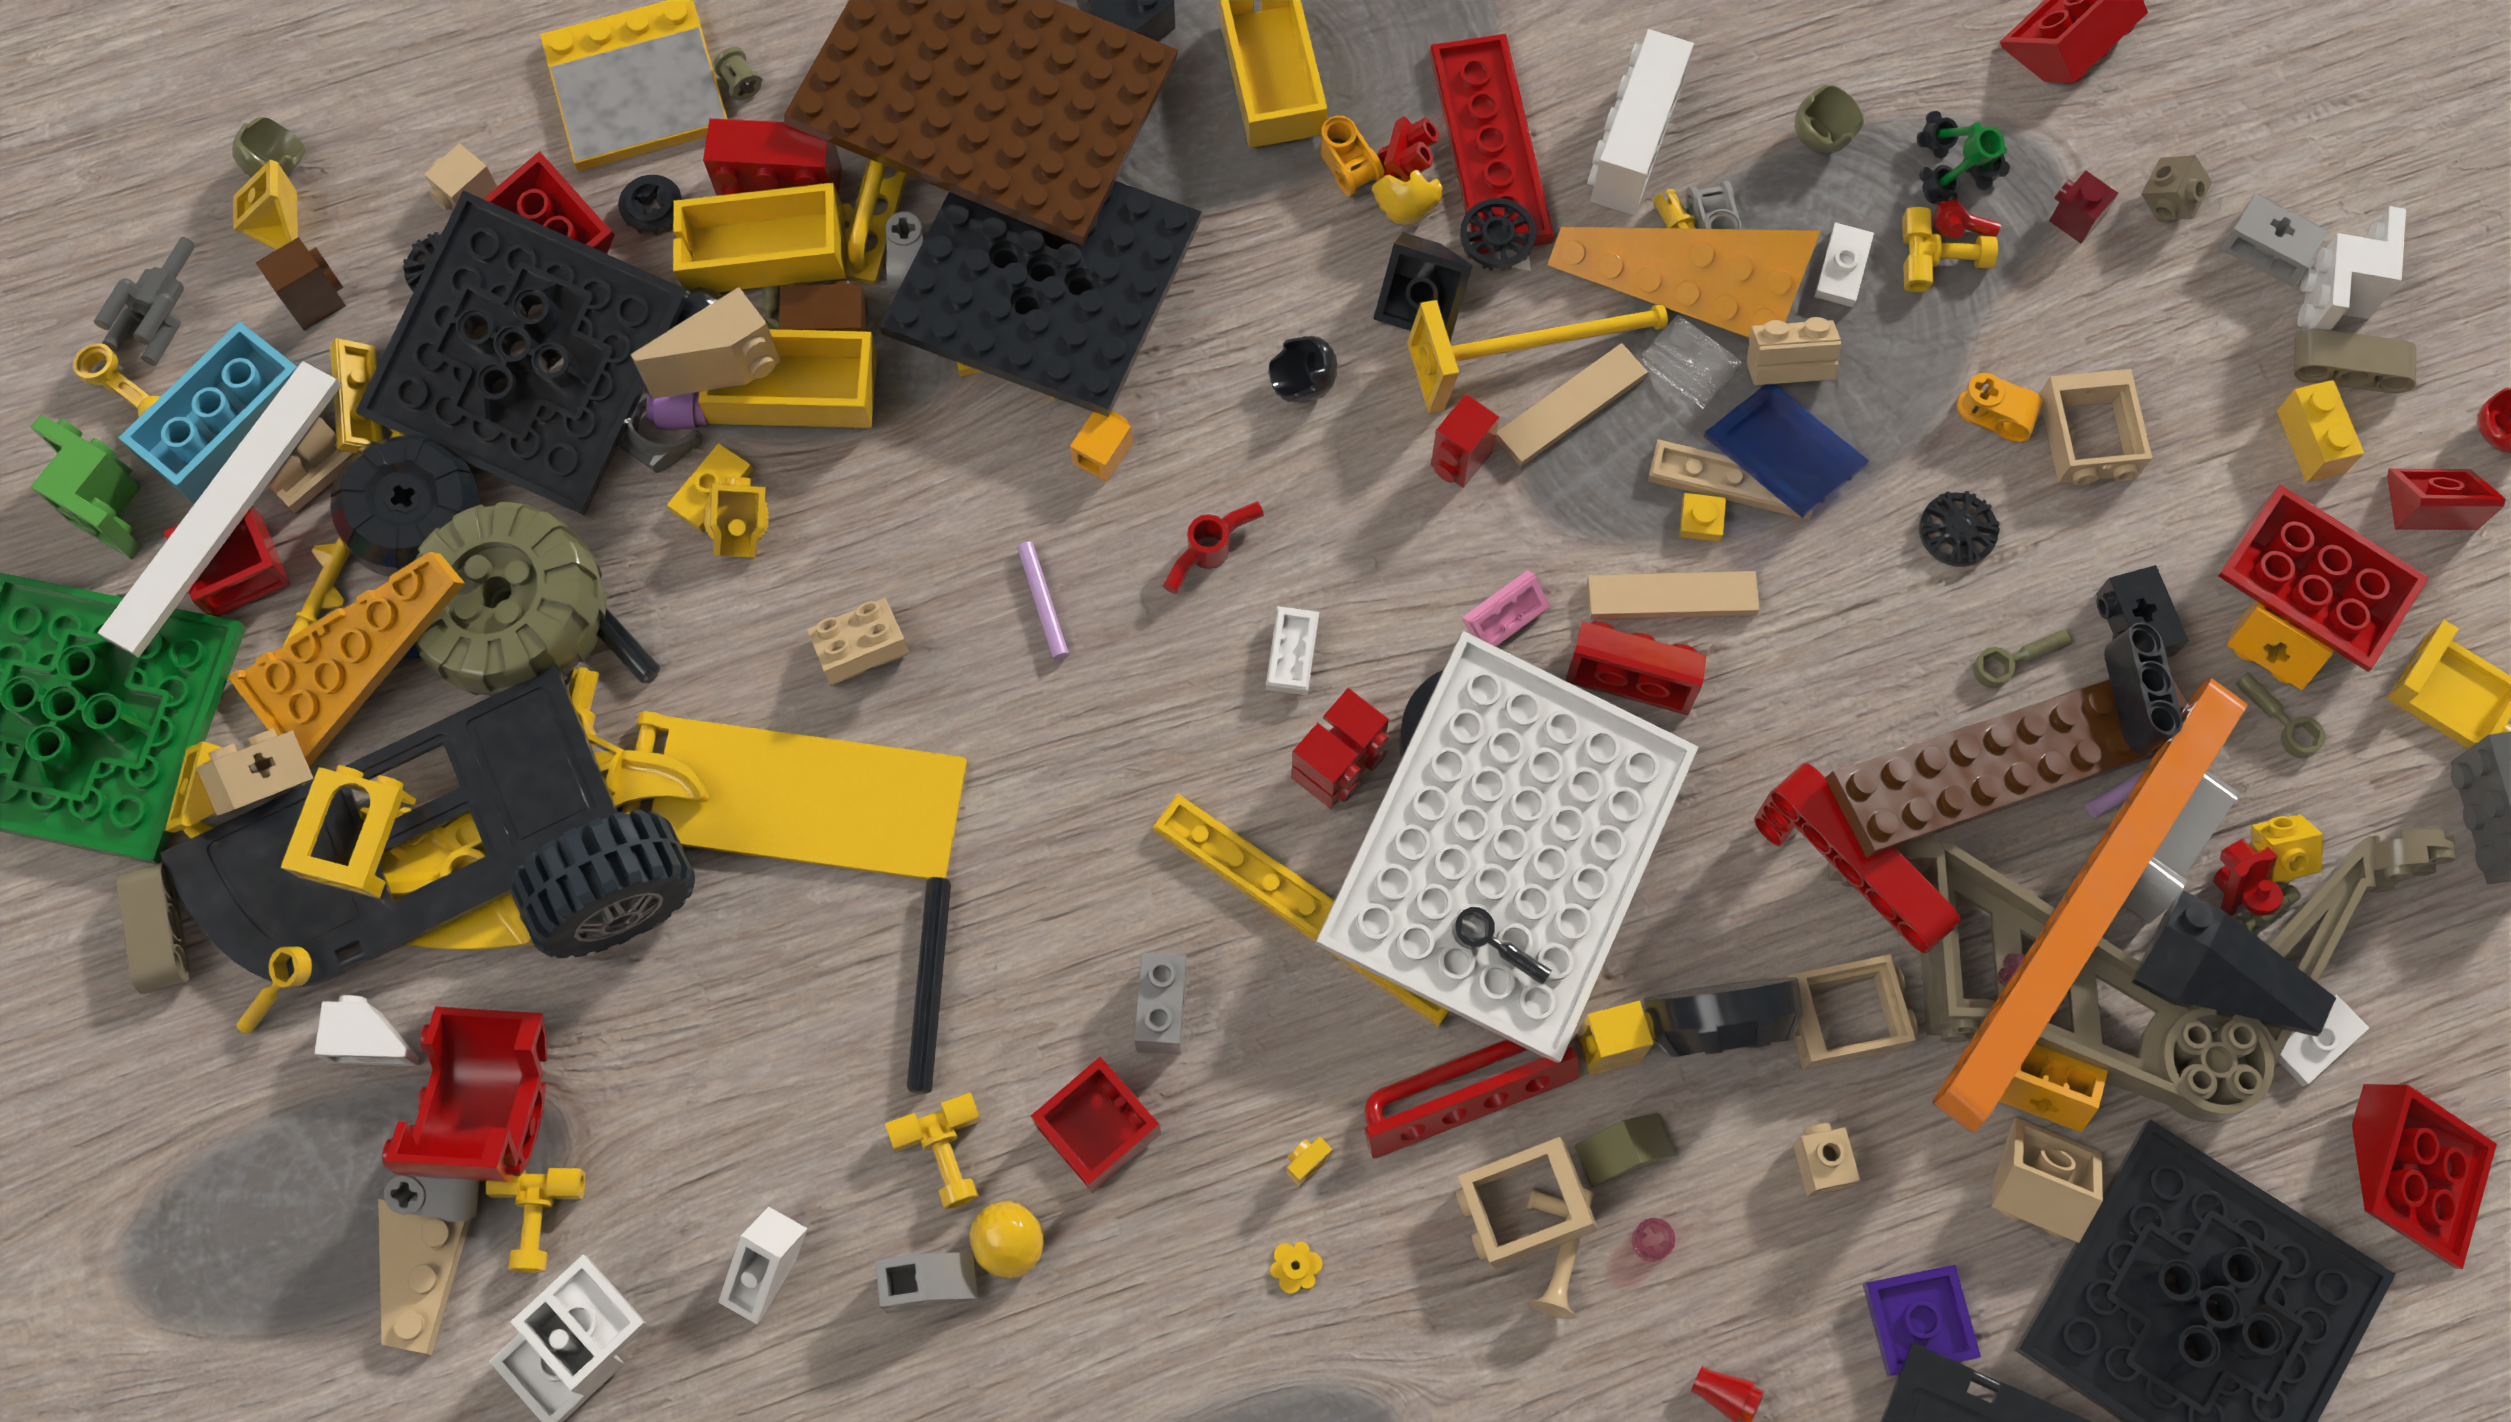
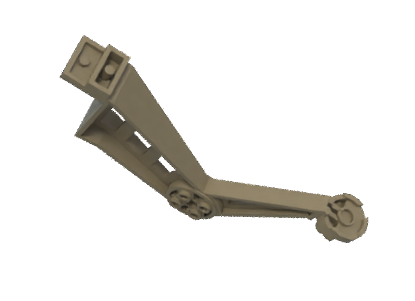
M2438 829L2400 830L2401 837L2380 842L2377 835L2368 836L2353 847L2266 944L2285 957L2321 918L2296 966L2318 983L2362 896L2368 892L2381 893L2394 890L2395 885L2402 880L2410 879L2413 876L2434 874L2437 872V864L2455 861L2454 836L2445 837L2444 830ZM1935 834L1896 847L1956 911L1955 894L1990 914L1998 999L2023 960L2021 933L2035 941L2055 908L1951 842L1936 841ZM1830 862L1827 864L1828 881H1842L1843 886L1853 887ZM1957 926L1928 953L1921 952L1927 1035H1941V1041L1964 1042L1969 1040V1035L1976 1033L1995 1003L1988 999H1964ZM2101 938L2068 990L2072 1032L2048 1023L2035 1043L2107 1070L2105 1083L2169 1105L2187 1118L2201 1122H2219L2230 1119L2253 1107L2266 1095L2273 1080L2274 1066L2292 1031L2266 1026L2258 1019L2236 1014L2232 1018L2217 1015V1010L2192 1005L2190 1008L2173 1005L2132 983L2141 962ZM2096 978L2155 1012L2141 1034L2138 1058L2102 1043ZM2208 1027L2217 1028V1030L2211 1033ZM2245 1056L2247 1065H2237L2238 1060ZM2175 1063L2186 1064V1068L2178 1072ZM2210 1097H2213L2216 1103L2208 1102L2205 1100Z

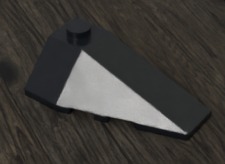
M2184 890L2164 913L2132 980V983L2173 1005L2186 1008L2196 1005L2217 1010V1015L2232 1018L2236 1014L2258 1019L2266 1026L2316 1037L2321 1034L2336 1000L2334 995L2228 913Z

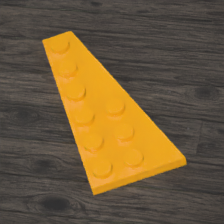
M1561 227L1547 265L1656 305L1662 304L1670 310L1750 337L1751 326L1765 325V323L1771 320L1786 322L1821 230Z
M428 552L392 574L389 581L375 590H366L356 597L357 601L344 609L337 608L288 638L287 644L274 652L262 654L255 659V664L245 670H236L228 675L227 678L268 730L274 728L277 736L293 730L305 760L310 767L465 583L441 553Z

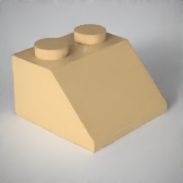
M2015 1117L1993 1180L1991 1207L1998 1209L2002 1214L2011 1219H2022L2039 1226L2055 1237H2066L2080 1243L2103 1201L2102 1152Z

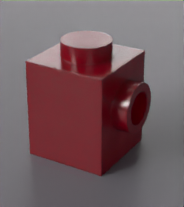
M2085 170L2075 183L2068 179L2058 191L2054 199L2059 204L2049 222L2082 244L2103 220L2119 193Z

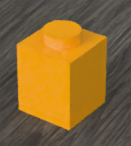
M1112 411L1109 417L1092 412L1070 445L1072 464L1108 482L1133 445L1132 428L1128 421Z

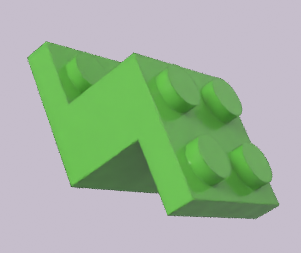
M40 414L30 428L57 455L30 487L66 521L132 560L142 546L130 535L134 529L118 518V516L141 489L129 476L133 470L114 457L116 453L100 440L93 438L88 442L81 437L83 433L66 420L60 418L55 423Z

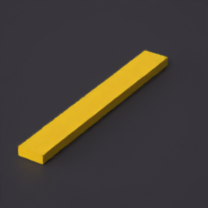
M1177 794L1152 827L1153 832L1315 943L1335 900ZM1329 952L1438 1028L1450 1012Z

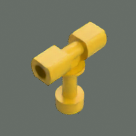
M1925 207L1906 209L1902 217L1903 243L1909 245V255L1903 264L1905 291H1928L1933 283V267L1938 266L1940 259L1974 260L1975 268L1993 269L1995 267L1998 256L1997 237L1978 236L1975 244L1942 243L1940 234H1932L1931 209Z
M971 1092L942 1102V1110L918 1119L916 1114L912 1113L885 1123L895 1153L918 1144L922 1145L924 1151H934L945 1183V1187L938 1191L944 1210L963 1206L978 1198L973 1179H962L950 1145L951 1142L958 1138L956 1130L981 1121Z
M549 1168L548 1174H526L524 1170L520 1176H513V1182L486 1181V1194L491 1198H516L515 1206L524 1208L520 1249L510 1251L509 1271L522 1273L546 1272L548 1252L539 1250L543 1209L552 1208L553 1199H583L585 1171L580 1168Z

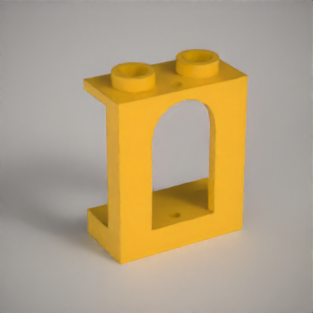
M338 765L336 771L318 767L281 868L299 878L380 899L386 882L375 876L377 867L401 802L414 805L416 799L402 790L404 786L402 782L386 776L378 775L375 782L364 779V773L350 767ZM343 787L368 793L370 797L369 811L348 866L310 857L330 803L335 794Z

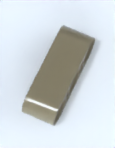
M2309 329L2298 333L2295 337L2294 375L2301 381L2311 383L2334 380L2336 386L2384 393H2404L2416 386V346L2412 342L2325 329Z
M159 863L119 874L116 880L129 972L134 987L140 994H146L187 983L190 972L177 890L165 864Z

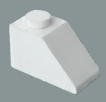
M342 995L339 996V1002L322 1001L314 1053L316 1056L329 1064L418 1066L419 1057L384 1015L367 1003L366 998Z
M768 1207L740 1236L718 1303L758 1324L794 1266L807 1228Z

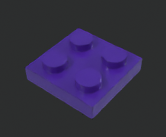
M1956 1265L1863 1284L1887 1377L1899 1375L1911 1342L1958 1363L1981 1357Z

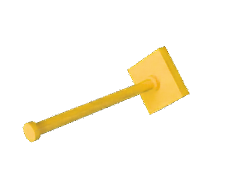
M1437 300L1420 304L1407 346L1428 414L1445 410L1459 375L1457 361L1647 327H1654L1656 330L1665 329L1668 324V317L1665 307L1661 304L1652 306L1650 311L1451 346Z

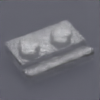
M1679 314L1657 336L1652 345L1642 353L1640 362L1703 409L1712 397L1716 396L1736 374L1742 364L1741 360Z

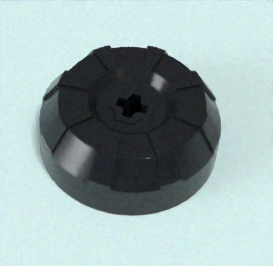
M412 434L410 436L390 437L377 442L372 441L358 449V452L347 461L337 478L334 479L330 493L333 524L346 550L357 562L367 569L387 577L415 561L419 554L418 548L436 528L441 529L453 520L454 515L469 508L482 505L476 481L462 457H459L448 447L428 437Z
M1797 977L1726 983L1644 998L1645 1012L1650 1014L1653 1022L1654 1035L1656 1037L1654 1040L1666 1055L1671 1057L1705 1052L1706 1055L1723 1053L1728 1049L1758 1048L1769 1046L1772 1042L1790 1041L1794 1038L1803 1016Z

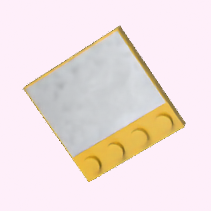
M666 0L540 34L573 161L578 172L707 137L709 118L728 119L693 0Z

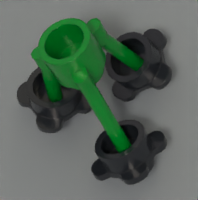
M1939 111L1929 112L1926 115L1925 127L1917 134V143L1920 147H1927L1932 150L1936 158L1946 157L1949 149L1957 143L1959 136H1968L1963 145L1964 159L1957 167L1952 169L1947 165H1939L1934 170H1931L1929 167H1924L1920 170L1919 177L1924 182L1922 188L1927 201L1931 204H1936L1938 201L1947 202L1958 199L1956 193L1960 188L1958 176L1964 172L1970 173L1976 180V186L1982 190L1989 189L1993 181L1998 177H2005L2010 171V166L2005 161L2004 154L2007 153V148L2005 147L2004 137L1999 130L1990 126L1982 128L1979 122L1966 127H1958L1953 119L1948 117L1942 118Z

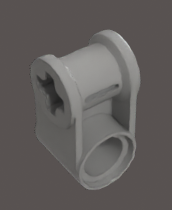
M1729 181L1720 182L1717 187L1699 190L1696 186L1687 188L1688 214L1694 216L1696 229H1741V220L1736 209L1733 188Z
M910 212L895 213L886 223V270L890 294L897 293L924 241L920 220ZM908 235V238L903 239V236Z
M396 1175L385 1185L384 1199L388 1207L399 1214L436 1217L445 1221H466L474 1218L478 1212L479 1180Z

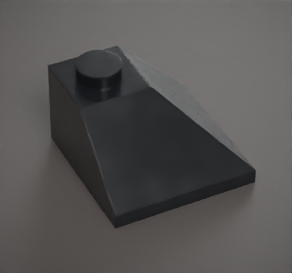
M1402 232L1394 242L1373 319L1411 331L1420 304L1437 300L1445 329L1451 342L1473 265L1441 243Z

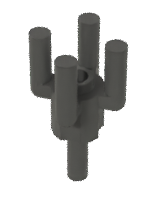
M181 237L162 268L153 267L152 269H145L136 284L127 278L118 281L94 320L98 327L110 330L102 344L107 345L112 351H118L135 322L139 321L140 325L133 337L139 343L148 345L141 359L152 366L158 364L181 323L180 319L171 312L184 291L183 284L176 277L194 250V242L188 238Z

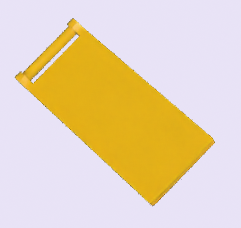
M648 711L639 712L636 726L640 730L635 751L653 752L657 732L668 731L664 755L678 759L692 769L705 786L709 795L707 802L680 798H654L651 812H655L669 820L681 846L928 880L930 877L947 878L967 768L965 757L675 718ZM642 799L623 805L621 812L630 814L632 811L640 810Z

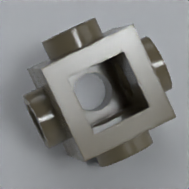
M2196 155L2163 157L2159 159L2141 195L2158 221L2194 219L2212 181Z

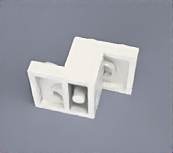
M2389 206L2378 221L2374 220L2365 237L2337 233L2326 248H2321L2317 260L2311 268L2308 267L2300 282V290L2305 292V300L2300 308L2297 324L2299 327H2302V331L2309 329L2331 330L2343 315L2369 319L2402 281L2406 209Z
M582 1255L510 1321L519 1331V1334L489 1362L541 1422H563L624 1365V1362L616 1354L648 1324L587 1256Z

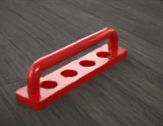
M1506 1039L1378 1089L1367 1099L1364 1108L1365 1120L1368 1125L1364 1130L1367 1146L1374 1159L1577 1080L1579 1078V1063L1573 1047H1567L1559 1063L1542 1057L1386 1119L1382 1115V1109L1388 1104L1517 1055L1528 1049Z

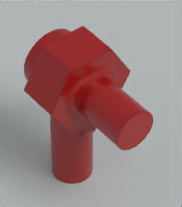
M1957 199L1939 203L1932 217L1934 226L1945 238H1960L1965 230L1997 237L2001 226L2000 222L1969 214Z

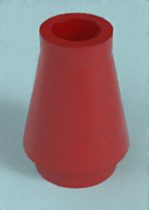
M1703 1366L1700 1368L1691 1392L1699 1395L1732 1422H1752L1765 1391L1755 1387L1756 1381L1712 1371Z

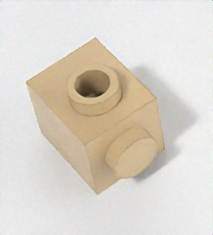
M460 143L444 157L437 159L424 174L432 187L429 195L445 211L450 207L454 210L463 190L483 199L497 187L488 167Z
M1824 1123L1803 1129L1804 1136L1795 1141L1793 1147L1807 1197L1848 1189L1860 1181L1846 1127L1831 1130L1830 1123Z

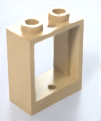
M2123 369L2049 377L2039 395L2043 399L2042 412L2058 483L2073 482L2075 485L2082 486L2094 483L2098 479L2114 478L2117 482H2124L2137 478L2152 460V454L2132 370ZM2112 403L2124 455L2075 460L2063 407Z
M1891 954L1786 976L1797 977L1799 983L1803 1016L1795 1033L1794 1042L1802 1071L1906 1050L1916 1041L1914 1036L1918 1033L1916 1017L1911 1009L1906 1008L1902 992L1905 991L1904 976L1899 966L1894 967ZM1873 978L1890 1037L1826 1050L1810 990Z
M1561 1137L1458 1176L1462 1189L1456 1191L1457 1200L1464 1216L1472 1215L1478 1231L1471 1234L1476 1252L1480 1260L1488 1258L1489 1263L1496 1269L1598 1231L1571 1156ZM1550 1160L1571 1219L1498 1247L1477 1187Z

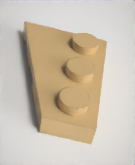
M378 1199L381 1345L432 1356L471 1219L455 1222L441 1220L436 1217L403 1215L389 1208L385 1200Z

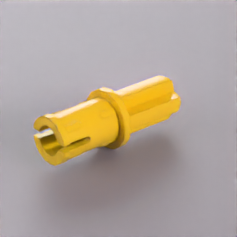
M1674 189L1665 190L1669 198L1668 200H1665L1662 192L1655 196L1652 203L1658 210L1667 228L1696 229L1694 216L1687 214Z

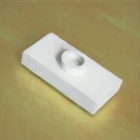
M1839 223L1834 224L1814 297L1854 307L1873 239V232Z
M1277 606L1266 690L1308 696L1319 612Z
M2337 994L2321 1034L2316 1037L2293 1032L2277 1060L2302 1087L2310 1084L2369 1029Z

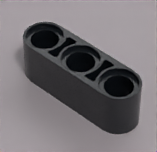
M2137 622L2106 646L2104 658L2124 739L2133 750L2146 754L2151 753L2180 732L2183 725L2163 640L2154 627L2144 622Z

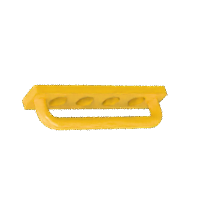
M868 159L845 241L846 278L843 279L876 285L878 284L887 252L886 223L891 216L898 212L908 175L897 171L893 177L883 179L886 166L871 159ZM877 199H885L888 202L886 211L880 215H873ZM867 235L876 236L878 238L876 247L871 251L864 252Z

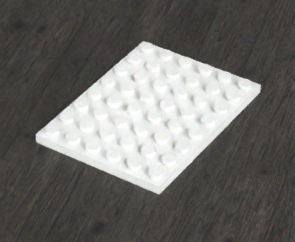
M1463 631L1457 640L1314 944L1542 1057L1557 1063L1561 1062L1698 746ZM1470 907H1479L1486 910L1492 916L1495 923L1493 935L1501 942H1511L1532 958L1551 969V974L1544 984L1541 985L1523 973V971L1502 959L1498 950L1488 943L1478 949L1461 947L1455 941L1452 934L1454 919L1463 910ZM1471 914L1462 919L1461 934L1476 942L1485 937V923Z

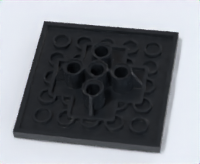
M1115 181L1084 245L1081 246L949 192L880 324L881 334L1109 417L1199 227L1202 211Z
M463 190L355 413L405 436L412 434L428 437L454 451L467 464L585 516L627 428V422L632 417L646 388L630 354L675 327L690 293L687 289ZM543 303L544 309L541 315L537 318L529 319L528 312L531 307ZM488 324L485 336L474 340L473 333L477 326ZM525 340V350L520 355L512 357L510 350L514 343ZM563 357L562 368L556 373H548L550 361L553 358ZM507 377L508 383L505 390L499 394H493L492 388L497 379Z
M2150 1119L2140 1129L2104 1192L2103 1201L2080 1243H2075L2014 1351L2123 1422H2318L2396 1274ZM2229 1259L2238 1265L2237 1270L2241 1277L2240 1282L2234 1280L2228 1272L2227 1265ZM2166 1272L2172 1273L2176 1277V1286L2179 1289L2178 1294H2174L2167 1289L2164 1282ZM2208 1298L2217 1303L2216 1309L2220 1316L2219 1321L2212 1319L2206 1310ZM2250 1325L2258 1329L2257 1335L2262 1343L2260 1348L2254 1346L2248 1337ZM2187 1337L2195 1341V1349L2199 1355L2196 1361L2191 1359L2184 1350V1342Z

